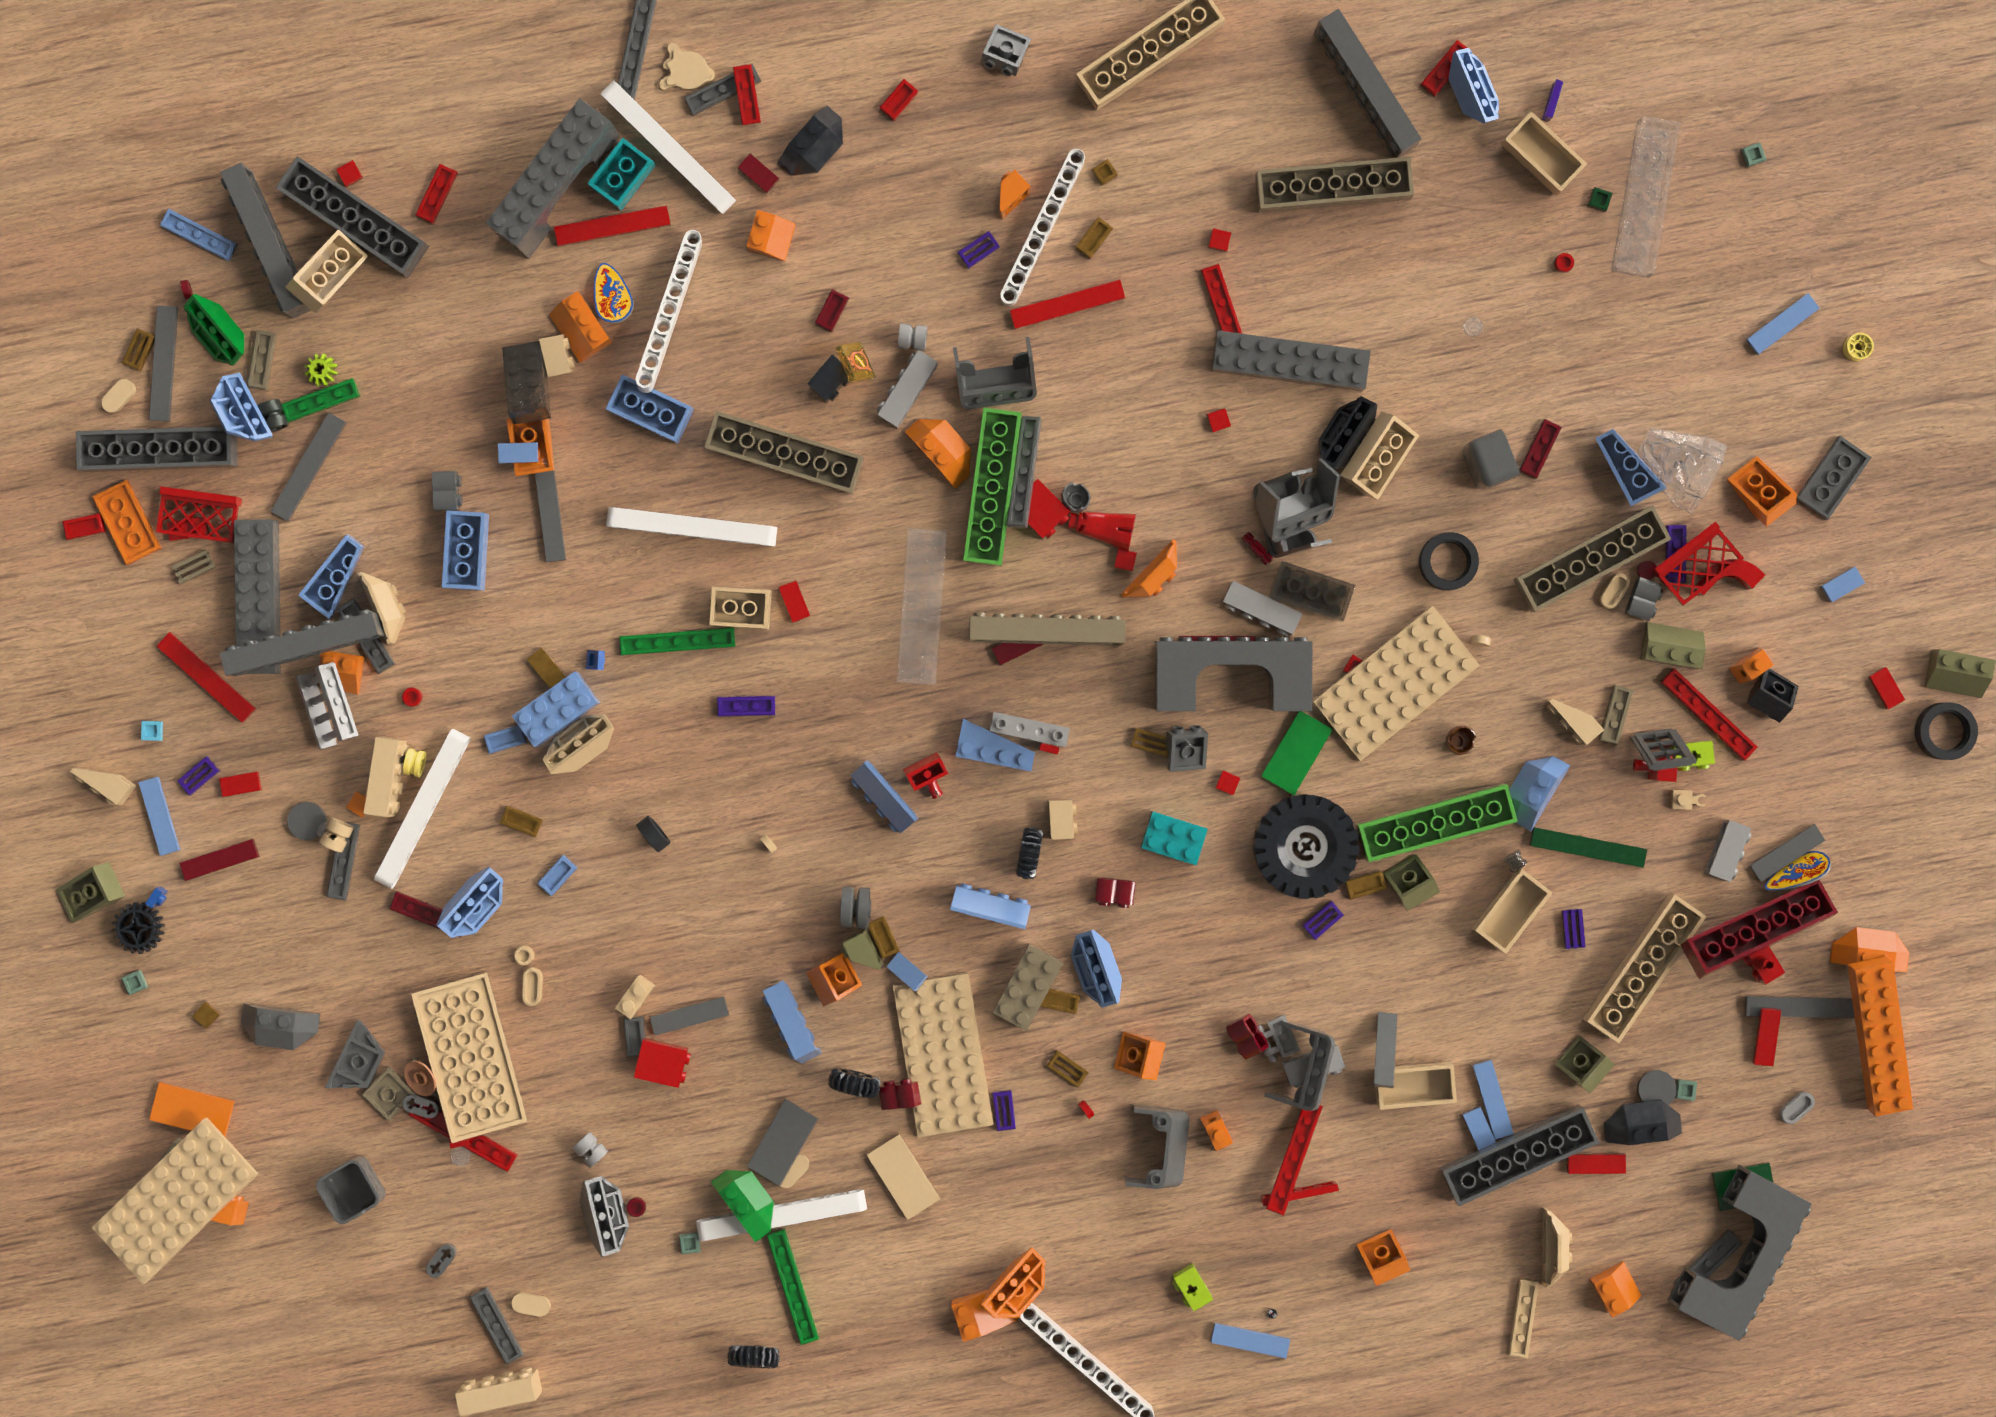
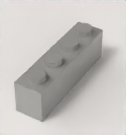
M920 350L916 354L914 352L911 354L907 361L910 363L907 369L901 370L897 377L899 379L896 386L892 385L887 393L889 395L886 402L882 401L877 408L879 412L878 417L896 429L899 428L938 366L936 360Z
M1235 581L1231 582L1222 601L1225 604L1224 608L1233 612L1235 610L1243 612V617L1249 620L1253 618L1260 620V625L1266 628L1272 626L1277 629V633L1286 637L1288 634L1293 635L1302 616V613Z

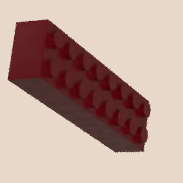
M1818 880L1685 940L1680 946L1698 979H1701L1824 922L1836 915L1838 911L1821 881Z

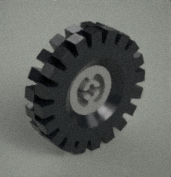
M1308 794L1286 797L1277 804H1273L1258 822L1259 825L1253 837L1255 863L1264 879L1283 894L1299 899L1324 897V895L1338 890L1342 883L1345 884L1350 878L1351 871H1354L1356 867V858L1359 855L1360 848L1357 841L1359 839L1357 830L1354 828V823L1350 816L1344 812V809L1327 798ZM1304 832L1312 833L1319 843L1317 851H1315V843L1311 841L1308 844L1309 850L1304 849L1301 852L1303 855L1311 854L1312 857L1308 860L1298 859L1292 850L1294 841L1299 852L1303 849L1301 844L1303 842L1308 843L1309 838L1299 837Z

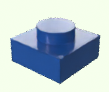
M587 650L586 669L604 670L605 651Z
M163 887L155 888L145 904L150 908L160 907L167 898L165 895L168 891Z

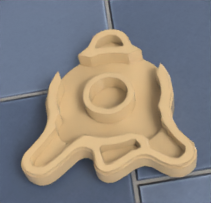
M676 43L668 45L670 57L663 63V67L670 74L659 82V86L663 91L673 87L689 91L696 90L702 84L712 82L715 79L714 71L709 68L705 59L700 54L684 51Z

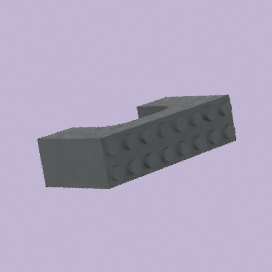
M579 98L486 224L500 238L530 259L552 229L547 220L556 203L580 171L589 162L598 167L620 138L612 122Z
M1159 637V641H1155V710L1196 711V680L1199 673L1207 666L1258 665L1266 671L1269 677L1270 710L1312 711L1313 641H1308V637H1294V641H1288V637H1275V641H1269V637H1255V641H1250V637H1236V641H1230V637H1217V641H1211V637H1198V641H1192V637H1179V641H1172V637Z
M1738 1165L1722 1199L1749 1214L1753 1220L1754 1232L1733 1273L1724 1280L1715 1281L1708 1279L1685 1266L1668 1301L1679 1310L1740 1341L1747 1333L1748 1324L1755 1318L1758 1305L1764 1301L1768 1286H1771L1774 1282V1275L1777 1269L1783 1265V1258L1786 1252L1791 1249L1795 1235L1800 1232L1804 1218L1809 1215L1812 1203Z

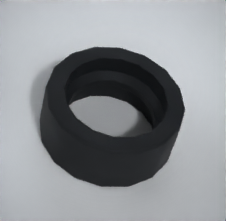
M649 815L636 824L640 833L657 852L662 851L671 843L664 831Z

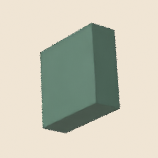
M1760 142L1741 149L1747 168L1767 160Z
M141 970L121 978L128 995L148 988Z
M1677 1079L1675 1098L1695 1101L1697 1082Z
M698 1232L679 1235L681 1254L701 1252Z

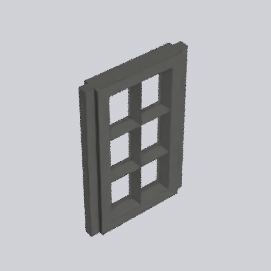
M1672 728L1635 733L1633 736H1630L1631 741L1650 770L1656 771L1692 766L1693 763H1696L1695 757L1679 733ZM1664 738H1669V739H1670V740H1667V741H1659V739H1664ZM1655 740L1656 742L1645 743L1644 741ZM1674 746H1675V748H1676V749H1671V750H1665L1666 747H1674ZM1659 748L1662 750V751H1657V752H1651V751H1650V750H1652V749H1659ZM1681 755V757H1682V758L1671 759V756ZM1664 757L1667 758V760H1661V761H1657V760H1656L1657 758H1664Z

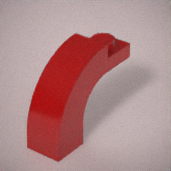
M1727 559L1724 562H1734L1736 559ZM1742 560L1719 579L1723 577L1734 578L1749 590L1753 589L1765 577V574L1754 564ZM1711 564L1709 574L1720 573L1721 564ZM1702 577L1696 583V586H1703L1705 584V577ZM1719 579L1699 593L1698 596L1705 595Z

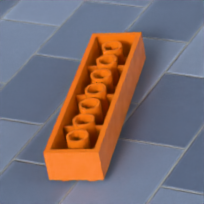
M1886 957L1849 963L1847 966L1867 1109L1875 1117L1912 1110L1913 1102L1894 963Z

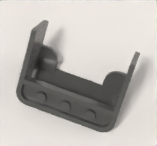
M1025 337L1027 351L1017 353L1013 357V365L975 370L974 363L969 360L959 361L957 347H953L960 402L963 408L976 409L1025 402L1036 397L1034 363L1029 337Z
M1322 458L1318 459L1316 475L1306 478L1302 491L1281 499L1263 481L1259 482L1256 508L1268 536L1274 542L1324 524L1333 517L1340 475Z
M1309 468L1290 472L1264 481V483L1278 497L1283 499L1298 493L1302 486L1300 476L1313 472V469ZM1256 484L1253 489L1255 502L1257 501L1259 484ZM1260 518L1269 553L1274 558L1332 543V539L1317 542L1316 535L1311 530H1306L1281 541L1274 542L1268 536Z
M1283 1022V1026L1310 1034L1309 1042L1313 1048L1304 1084L1296 1090L1294 1098L1277 1093H1265L1264 1097L1307 1111H1314L1318 1109L1321 1103L1335 1048V1041L1332 1036L1324 1031L1298 1023Z
M1133 1105L1134 1113L1152 1114V1123L1155 1129L1165 1131L1167 1135L1163 1170L1153 1169L1149 1171L1146 1179L1125 1177L1126 1186L1150 1189L1179 1186L1184 1176L1189 1129L1188 1114L1180 1109Z

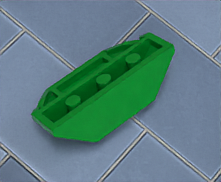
M193 294L183 306L185 312H187V319L192 333L215 361L231 366L235 365L244 354L245 334L220 304Z
M725 1170L711 1181L755 1243L771 1231L774 1201L751 1171Z

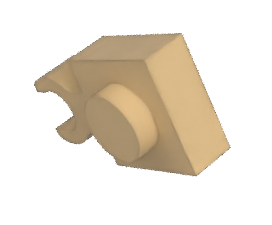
M1671 790V809L1692 810V804L1703 807L1706 804H1700L1698 799L1699 797H1706V795L1697 794L1692 796L1693 790Z

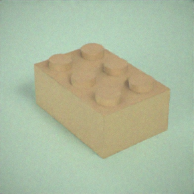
M712 587L709 625L769 630L771 591Z

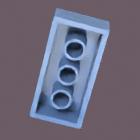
M623 374L606 407V410L676 444L679 443L694 412L691 406L655 389L649 393L640 392L636 381Z
M446 511L442 588L485 591L489 514Z
M575 671L512 715V717L533 747H539L596 707L600 702L580 673Z

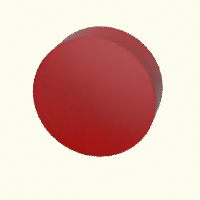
M1561 253L1554 260L1555 269L1560 273L1569 272L1574 267V258L1568 253Z
M407 688L402 694L403 702L410 707L418 706L423 699L421 691L417 688Z
M1085 1100L1078 1103L1079 1108L1088 1119L1094 1116V1112Z

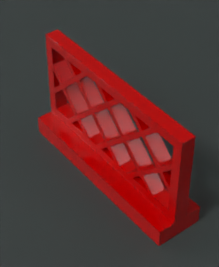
M160 486L159 494H161L156 533L234 543V520H237L239 506L242 503L241 498ZM166 500H173L178 507L169 513L165 508ZM192 503L196 510L188 515L182 507ZM210 505L216 512L207 518L202 509ZM226 508H232V517L225 520L220 512ZM181 510L185 518L176 523L172 515ZM199 512L205 520L196 526L191 517ZM219 515L224 523L215 529L210 520ZM170 518L175 526L169 530H162L163 522ZM188 520L193 529L188 533H184L180 526ZM208 523L213 531L208 535H203L199 528ZM225 525L230 530L229 539L222 538L217 532Z
M1716 521L1652 571L1655 577H1658L1682 606L1744 559L1719 529L1720 526ZM1717 535L1723 541L1722 548L1712 547V539ZM1699 549L1708 550L1707 560L1696 559ZM1711 550L1722 551L1721 561L1710 560ZM1725 552H1733L1738 559L1734 562H1724ZM1693 561L1692 572L1681 571L1682 562ZM1696 562L1707 563L1706 573L1695 572ZM1710 563L1721 564L1720 573L1709 574ZM1668 573H1678L1677 583H1669L1665 576ZM1681 574L1692 575L1691 585L1680 584ZM1695 575L1706 576L1703 586L1694 585ZM1680 587L1690 588V596L1685 600L1679 595Z

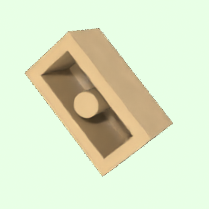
M564 334L539 339L548 377L573 372L572 368H575L573 357H569L568 349H570L568 337L565 338Z
M1072 800L1049 801L1051 840L1074 839V834H1078L1077 823H1073V815H1077L1076 803L1072 804Z
M639 975L615 1009L629 1019H632L656 985Z

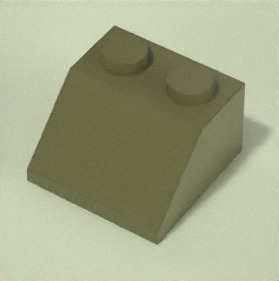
M1417 854L1383 873L1406 911L1440 893L1435 879Z
M1580 1035L1555 1063L1559 1069L1589 1094L1615 1065L1606 1055Z

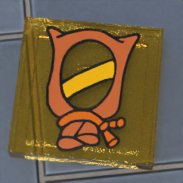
M861 342L836 347L850 383L871 380L876 377Z

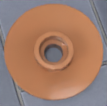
M412 1061L406 1065L404 1076L409 1087L421 1096H429L434 1093L436 1080L432 1071L419 1061Z

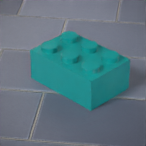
M622 138L587 184L591 189L622 211L656 165L653 160Z
M1151 811L1140 847L1197 866L1208 828Z

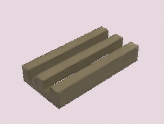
M208 550L171 566L175 571L176 577L179 579V584H183L216 568ZM206 556V559L201 560V561H199V562H197V563H195V564H193V565H191V566H189V567H187V568H185V569H183V570H181V571L179 570V568H181V567H183V566H186V565H188V564H190V563H192V562H194V561H196V560H198V559H200V558ZM209 562V566L184 578L182 577L183 574Z

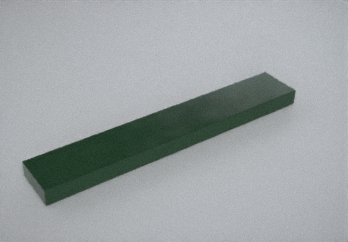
M1535 827L1533 828L1530 846L1642 868H1644L1647 849Z

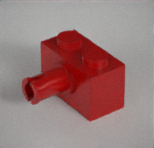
M937 752L903 769L914 791L927 786L932 799L938 798L935 790L939 797L943 795L936 780L949 773Z
M1664 757V758H1657L1656 760H1657V761L1667 760V758H1666V757ZM1634 759L1633 771L1648 772V780L1677 781L1678 767L1654 771L1648 768L1644 760Z
M1770 947L1743 959L1744 963L1752 968V976L1756 982L1766 985L1785 973Z

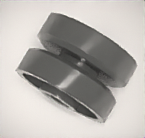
M843 886L840 915L841 929H851L854 917H856V927L868 930L869 918L871 917L870 888L860 887L857 899H855L854 888Z

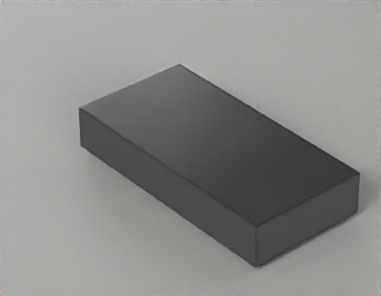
M644 1016L633 1017L632 1019L624 1018L627 1057L639 1056L642 1040L645 1038Z

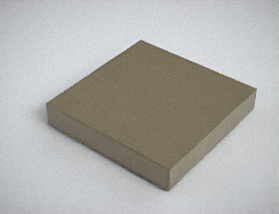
M388 1067L361 1095L389 1122L403 1108V1100L408 1095L417 1093L391 1067Z

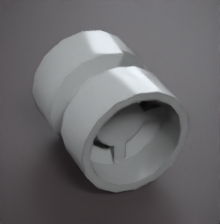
M900 323L898 348L909 349L910 346H913L914 350L925 351L927 326L916 325L915 328H912L909 324Z
M591 1132L572 1148L579 1157H584L583 1162L589 1168L595 1165L608 1152L602 1143H597V1138Z

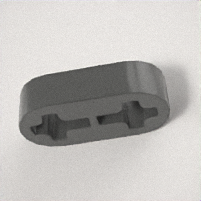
M410 1094L403 1100V1108L406 1111L422 1117L433 1118L440 1111V1105L437 1101L417 1094ZM413 1098L415 1099L414 1102L420 1104V1106L415 1105L411 1108L408 1101ZM432 1104L435 1111L430 1114L428 1113L429 1110L423 1108V1106L428 1107Z
M446 1243L441 1246L426 1267L427 1274L430 1277L437 1278L442 1275L455 1258L457 1250L453 1244ZM449 1248L452 1256L448 1255L443 1259L442 1256L445 1253L443 1249L447 1250ZM438 1262H440L441 1265L438 1268L440 1272H433V1267L431 1265L435 1266Z

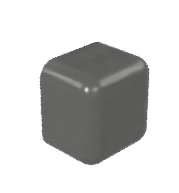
M1502 429L1476 438L1464 446L1463 456L1477 488L1486 490L1520 476L1518 465Z
M357 1156L319 1178L316 1183L317 1191L333 1219L339 1224H346L374 1208L384 1200L386 1195L385 1189L367 1158L363 1156Z

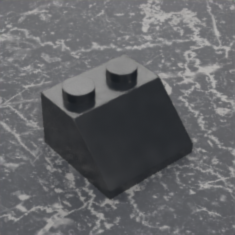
M832 354L807 384L826 403L830 400L833 402L839 395L838 390L842 386L846 387L852 380L850 377L852 373Z
M1769 668L1758 677L1749 693L1747 703L1754 709L1761 711L1769 718L1780 723L1793 709L1799 686Z

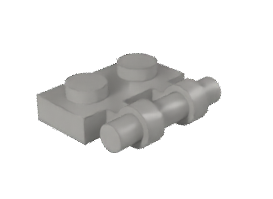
M1285 1015L1268 1021L1269 1030L1264 1031L1262 1025H1258L1259 1030L1263 1033L1269 1045L1263 1053L1265 1057H1268L1270 1063L1277 1060L1274 1053L1280 1051L1282 1058L1300 1051L1291 1028L1282 1025L1283 1022H1288ZM1270 1036H1273L1276 1045L1271 1047L1268 1041Z

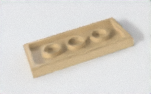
M900 1134L867 1154L907 1220L940 1200L937 1192Z

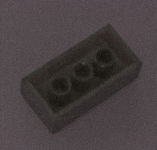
M540 341L502 347L507 410L513 425L551 419L548 379Z
M1281 561L1268 598L1328 619L1344 622L1356 585Z

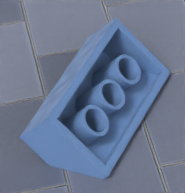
M869 760L864 762L850 775L853 778L851 780L852 784L857 789L862 788L865 792L863 795L870 804L872 802L875 803L878 807L876 811L882 818L886 816L889 819L890 823L888 825L895 833L897 831L902 833L919 818Z
M961 883L960 886L956 885L950 910L1021 929L1026 928L1031 904H1027L1028 900L1017 898L1015 901L1009 899V895L998 893L996 896L990 894L991 891L979 888V891L973 890L972 886Z

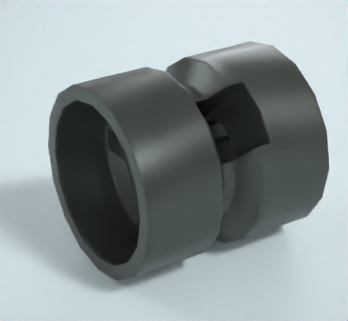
M279 399L265 401L257 405L271 432L282 430L289 425L286 416L281 413L283 407Z

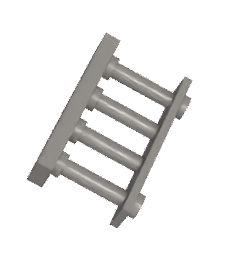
M335 662L315 667L316 676L312 672L295 677L319 750L336 746L335 738L338 741L359 736ZM317 683H320L322 694H320ZM323 701L326 702L329 712H326ZM330 719L332 720V723H333V726H334V729H335V730H332V727H331V724H330V721H329Z
M996 712L993 714L990 728L992 732L1062 747L1067 745L1070 730L1067 727Z

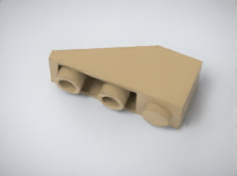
M1554 699L1545 701L1548 704L1547 709L1553 715L1557 714L1561 719L1559 721L1566 730L1569 729L1573 733L1572 738L1579 745H1588L1604 731L1592 715Z
M72 768L70 771L75 774L74 778L81 783L86 782L91 786L90 790L96 794L101 793L106 797L105 800L114 806L123 805L136 788L135 784L119 774L82 768Z

